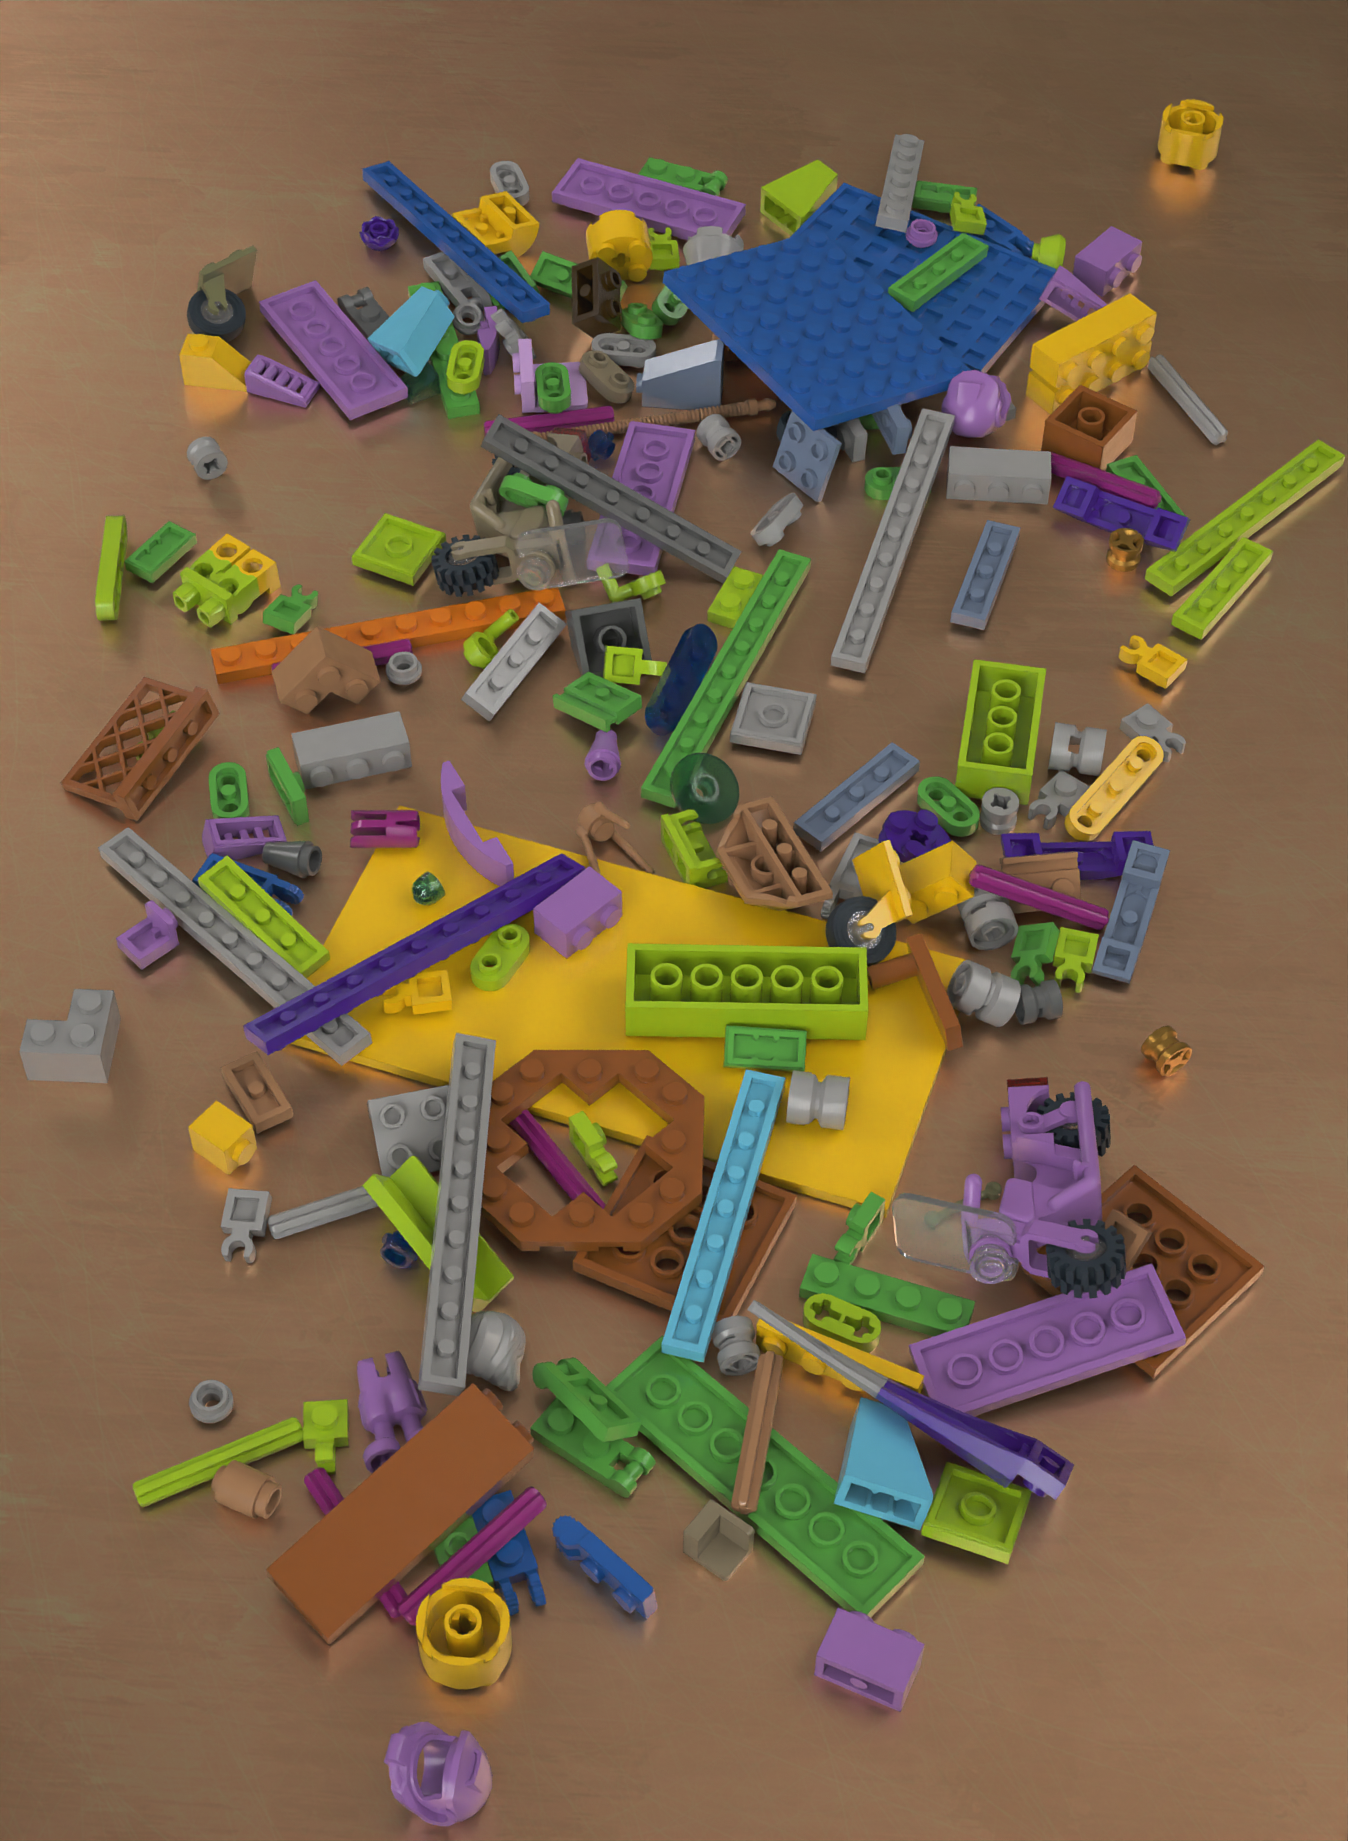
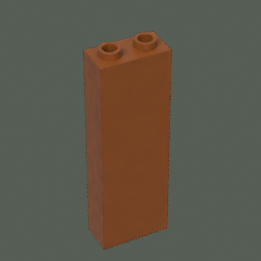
M472 1383L266 1569L268 1578L328 1645H331L368 1611L384 1593L406 1576L533 1459L534 1447L531 1443L534 1442V1438L520 1422L515 1421L511 1424L500 1412L504 1408L502 1403L489 1389L485 1388L481 1392Z

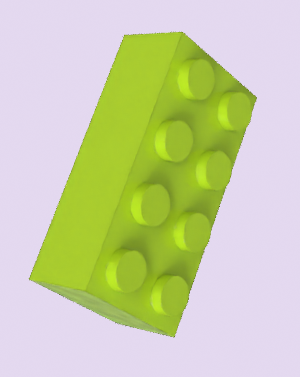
M974 659L955 786L967 797L982 799L985 792L999 787L1013 791L1019 799V804L1028 805L1046 668Z

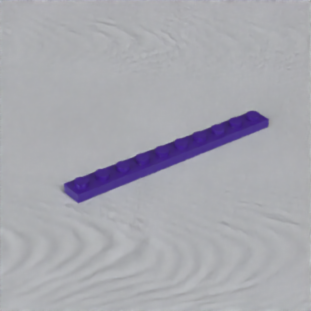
M562 853L243 1025L246 1039L267 1055L282 1050L293 1041L318 1030L324 1024L343 1014L349 1013L353 1008L373 997L383 994L393 986L416 976L422 970L447 959L453 953L478 942L482 937L530 912L584 871L585 867Z

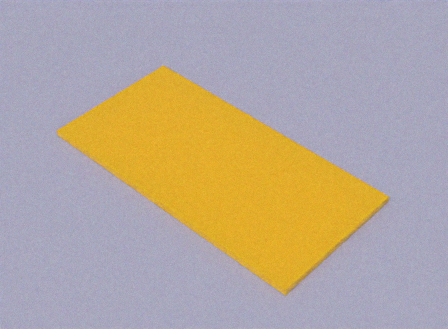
M401 805L397 808V810H415ZM416 810L420 817V831H417V837H420L417 848L375 849L323 944L329 951L330 960L306 978L314 986L325 982L500 887L483 877L463 858L449 835L444 817ZM473 825L483 842L495 837L499 839L513 862L514 879L561 853L581 864L585 869L590 866L587 856ZM597 859L600 875L622 891V917L615 926L606 928L594 937L585 949L577 950L566 959L534 933L533 910L510 923L520 925L527 930L530 938V952L503 988L496 991H484L476 987L471 979V961L493 933L491 932L482 937L478 942L462 948L447 959L439 961L421 971L448 969L453 1010L413 1015L412 1006H405L400 1012L385 1013L383 999L394 998L395 996H383L381 994L347 1013L370 1032L372 1044L349 1061L437 1087L449 1085L452 1048L456 1033L496 1040L492 1081L533 1050H649L704 1096L703 1158L717 1163L746 1069L723 1067L725 1038L626 1036L625 1002L628 943L829 947L826 938L827 921L786 910L777 911L745 904L742 898ZM849 933L851 940L855 939V934ZM865 940L860 946H868L872 940ZM895 941L894 947L888 956L878 963L909 954L907 943ZM929 950L947 992L953 973L966 959ZM916 976L875 990L871 988L868 980L866 1040L806 1039L804 1072H812V1074L816 1075L819 1082H822L827 1075L850 1077L844 1130L821 1128L817 1118H814L810 1124L805 1125L786 1123L792 1072L748 1069L786 1078L784 1093L758 1180L850 1208L856 1203L862 1205L869 1193L873 1192L885 1199L883 1217L887 1218L947 1050ZM406 979L401 983H409V979ZM954 1009L956 1016L958 1018L960 1011ZM306 1035L290 1043L327 1054ZM561 1083L527 1109L532 1115L569 1125V1117L584 1111L592 1124L597 1122L600 1125L605 1136L641 1146L647 1135L653 1137L669 1125L620 1083L590 1106L564 1083Z

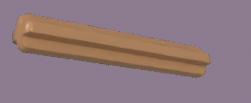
M767 1351L758 1358L733 1490L731 1507L743 1515L756 1512L758 1508L784 1365L783 1357L775 1354L773 1351Z

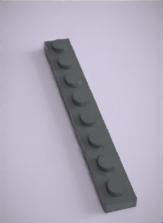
M498 414L482 441L481 447L542 482L560 488L564 491L565 495L723 584L742 552Z

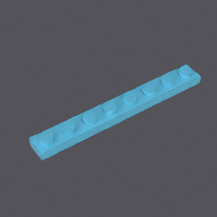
M748 1069L745 1071L664 1334L662 1353L704 1363L784 1093L785 1077Z

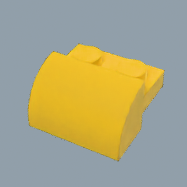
M507 191L480 196L478 208L452 213V217L495 255L497 253L503 255L512 251L517 258L531 247L537 237L540 224Z

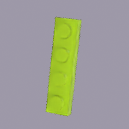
M1242 537L1173 614L1171 625L1202 640L1270 563L1273 551Z
M228 855L198 878L199 886L211 898L305 978H308L330 960L329 951Z

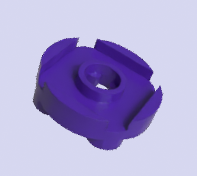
M924 809L918 813L909 810L890 813L882 825L878 838L879 843L887 840L891 841L892 848L898 854L900 863L910 861L951 841L946 831L938 824L937 816L931 811Z

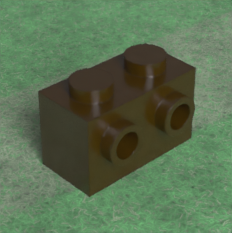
M599 257L572 266V324L593 339L603 333L620 331L622 315L620 304L622 281L620 273Z

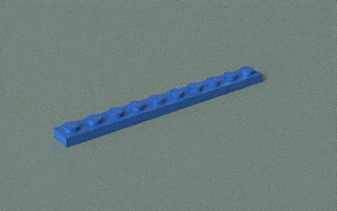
M387 161L362 169L363 180L521 323L532 322L537 318L550 314V303L391 162Z

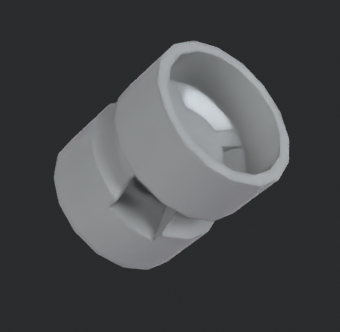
M1055 722L1048 769L1068 772L1072 767H1076L1080 774L1100 776L1107 730L1086 727L1083 731H1078L1076 725ZM1069 745H1080L1078 754L1069 752Z
M975 888L974 897L957 904L972 946L979 950H992L1005 946L1018 934L1019 927L1007 898Z
M965 960L953 973L948 985L947 995L953 1009L967 1015H971L975 1011L976 1018L996 1027H1001L1014 1014L1019 1002L1021 986L1016 979L999 972L991 973L989 968L971 960Z
M793 1070L786 1123L805 1125L810 1124L814 1118H817L821 1128L844 1130L850 1077L827 1075L822 1082H819L816 1075L812 1074V1072Z

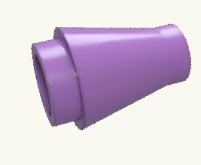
M599 730L596 733L595 740L584 761L589 775L596 780H610L621 768L617 735L612 730L608 732Z

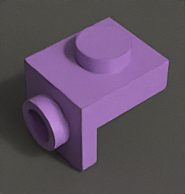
M153 900L145 903L147 918L116 938L118 948L141 970L179 945L176 932L178 922L169 909H161Z

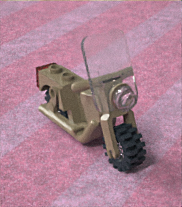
M554 427L552 432L548 433L547 439L549 443L588 464L591 459V453L585 430ZM494 455L495 459H492L493 466L470 503L478 535H474L472 539H470L469 535H463L462 540H458L457 536L451 538L452 543L443 542L441 544L442 549L436 548L434 551L435 556L431 558L441 591L445 590L446 594L450 596L455 592L456 597H462L463 592H467L468 596L474 595V590H478L481 593L485 591L484 586L491 587L492 585L515 582L517 578L529 589L543 590L545 588L549 589L619 578L625 575L629 569L621 526L616 520L604 518L563 525L560 505L556 500L548 501L546 509L543 506L526 508L508 501L499 493L501 483L507 475L520 473L529 477L534 483L542 486L548 484ZM495 554L508 557L510 566L499 568Z

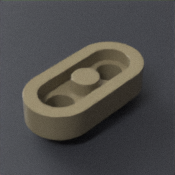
M599 350L584 353L579 365L580 374L607 400L614 403L628 402L635 387L633 380L606 353Z

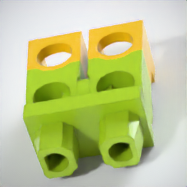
M227 533L199 557L190 568L186 567L180 572L182 585L172 594L176 607L184 612L189 611L196 604L199 605L196 609L198 618L202 623L211 628L221 620L232 625L238 619L237 614L244 613L257 597L265 591L272 594L281 585L275 561L255 549L250 550V546Z

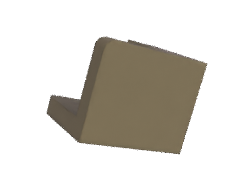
M710 1499L683 1531V1553L723 1581H728L753 1551L755 1530Z

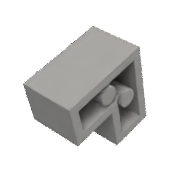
M74 989L67 1021L27 1019L19 1052L28 1080L108 1083L121 1021L114 990Z

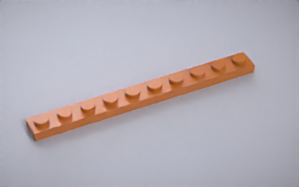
M558 586L324 629L361 647L409 639L412 648L469 638L477 631L483 633L509 609L517 613L519 620L508 630L518 629L538 603H541L561 620H566V610ZM311 631L210 649L217 683L223 684L271 675L272 664L282 662Z

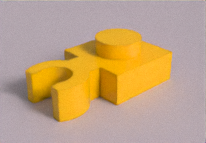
M1131 636L1129 648L1124 645L1120 647L1119 659L1127 664H1137L1136 673L1165 689L1186 669V658L1159 643L1150 648L1145 640L1139 636Z
M448 969L419 972L416 976L409 978V983H399L383 993V996H395L394 998L383 999L385 1013L400 1012L405 1006H412L413 1015L453 1010Z

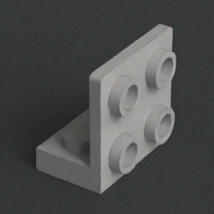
M449 1085L367 1101L382 1176L391 1177L411 1156L418 1157L429 1172L440 1170Z

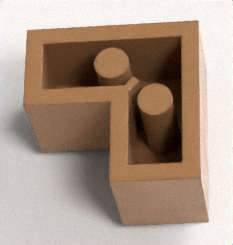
M316 626L272 671L280 702L305 714H309L330 692L359 704L381 682L371 651L319 626Z

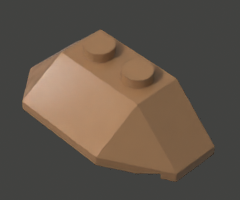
M773 796L737 806L733 819L727 826L716 849V855L745 904L783 911L833 898L832 890Z

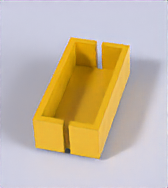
M1129 293L1033 343L1029 366L1032 371L1028 374L1026 396L1051 415L1079 385L1098 392L1112 383L1120 381L1125 376L1141 370L1148 365L1150 360L1151 339L1155 332L1157 313Z

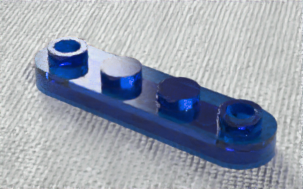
M696 624L684 631L645 708L646 723L651 731L659 736H665L675 730L717 652L716 636L707 625Z

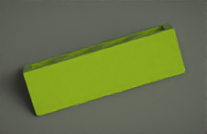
M411 1156L391 1177L373 1174L362 1186L430 1270L439 1183L418 1157ZM480 1234L478 1237L472 1312L482 1311L514 1279L510 1270Z

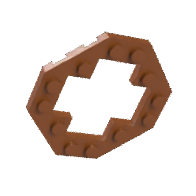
M533 1050L492 1081L481 1214L521 1251H540V1246H564V1251H599V1247H623V1251H643L702 1203L704 1096L649 1050ZM561 1083H564L589 1106L620 1083L669 1124L645 1143V1153L666 1170L667 1173L614 1216H610L584 1192L554 1216H551L503 1173L529 1153L528 1143L507 1124Z

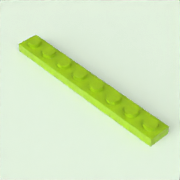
M1318 439L1180 543L1176 552H1168L1147 568L1145 580L1172 597L1227 555L1242 537L1248 539L1342 467L1345 455Z

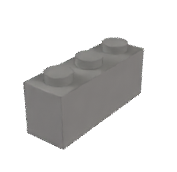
M949 447L946 499L1048 505L1051 485V452Z
M400 711L291 733L294 756L305 790L412 767L410 742Z

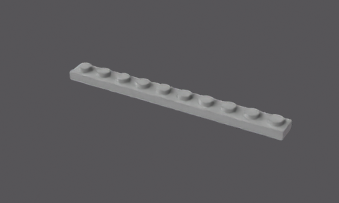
M922 408L831 655V666L866 673L950 438L955 415Z
M129 827L98 847L102 859L148 899L153 900L161 909H169L175 916L178 925L274 1008L315 987ZM343 1014L324 1024L318 1030L306 1034L307 1037L341 1066L372 1044L370 1032L348 1014Z
M456 1033L452 1048L418 1390L459 1396L464 1391L466 1383L496 1040Z

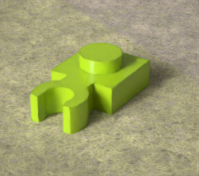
M959 192L954 193L949 213L953 231L984 235L987 223L983 207L975 206L977 197L974 194H970L969 200H965L960 197Z
M665 227V234L658 235L654 233L653 228H649L648 232L653 259L648 270L666 271L679 268L680 257L677 240H671V229Z
M1060 927L1052 965L1058 967L1054 980L1059 988L1062 980L1068 978L1075 981L1076 993L1082 991L1085 973L1091 974L1099 934Z
M584 1111L569 1117L570 1142L589 1170H594L597 1179L603 1187L618 1180V1176L614 1172L618 1165L613 1156L603 1147L607 1144L600 1125L597 1122L592 1124Z

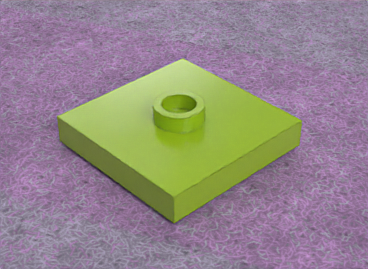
M385 513L352 555V565L414 586L432 562L431 558L435 556L434 551L436 548L442 549L441 544L446 541V533Z
M946 1462L932 1504L925 1518L921 1535L1008 1564L1032 1491L1013 1483L1004 1488L983 1473Z

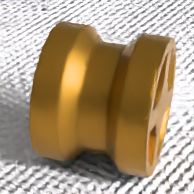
M1120 528L1113 531L1109 537L1110 548L1107 550L1106 555L1108 565L1112 569L1122 572L1136 569L1140 564V552L1144 544L1142 535L1131 528Z
M1168 1025L1155 1030L1141 1046L1142 1054L1147 1059L1155 1061V1067L1162 1076H1169L1180 1070L1189 1061L1193 1052L1187 1043L1180 1042L1177 1039V1032L1172 1026Z

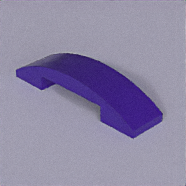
M1066 476L1053 505L1055 510L1110 533L1120 528H1131L1142 535L1144 544L1175 552L1190 522L1188 517L1159 507L1156 510L1101 491L1095 485Z
M1151 831L1113 832L1111 841L1041 843L1039 833L1001 834L1000 838L1004 857L1077 851L1080 881L1121 876L1133 840L1154 846Z

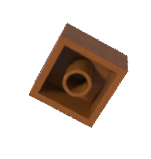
M1079 385L1045 420L1041 451L1053 452L1105 471L1107 464L1114 462L1132 443L1138 411Z

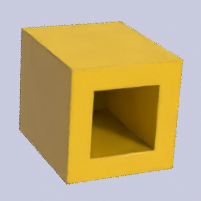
M217 1100L188 1126L193 1150L228 1175L239 1165L246 1164L257 1149L253 1125Z

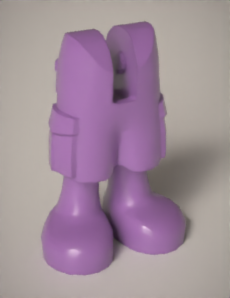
M400 1351L385 1354L387 1364V1376L380 1377L372 1357L360 1360L357 1363L360 1389L358 1408L362 1425L366 1431L375 1434V1441L370 1443L363 1453L366 1468L371 1473L375 1472L401 1448L395 1438L393 1427L396 1424L402 1426L407 1443L423 1428L421 1420L427 1412L426 1403L421 1393L422 1390H418V1384L412 1379L406 1361Z

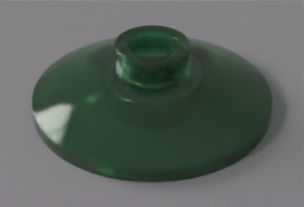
M693 753L681 759L671 773L670 791L672 798L681 812L685 810L696 811L699 817L693 821L701 824H716L727 819L735 811L739 801L738 781L731 768L720 758L708 753ZM696 788L702 791L703 797L698 794Z

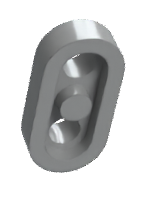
M499 161L493 164L490 168V181L495 192L507 191L521 206L527 204L529 201V185L519 165L512 161Z
M603 333L597 335L591 343L592 351L599 350L606 353L609 358L620 366L643 368L645 360L656 357V344L652 339H639L626 334Z
M791 493L780 499L753 528L750 535L759 546L767 544L770 547L779 542L785 535L783 532L785 527L799 519L803 504L796 494Z

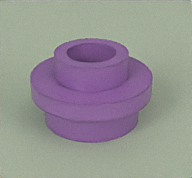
M917 219L907 228L906 239L915 247L926 248L936 243L938 233L935 230L934 223L925 219Z

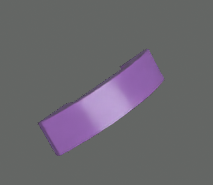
M450 760L444 762L441 769V793L443 814L449 835L463 858L478 873L494 884L502 886L514 879L513 862L497 837L484 842L481 840L464 812L467 810L465 784Z

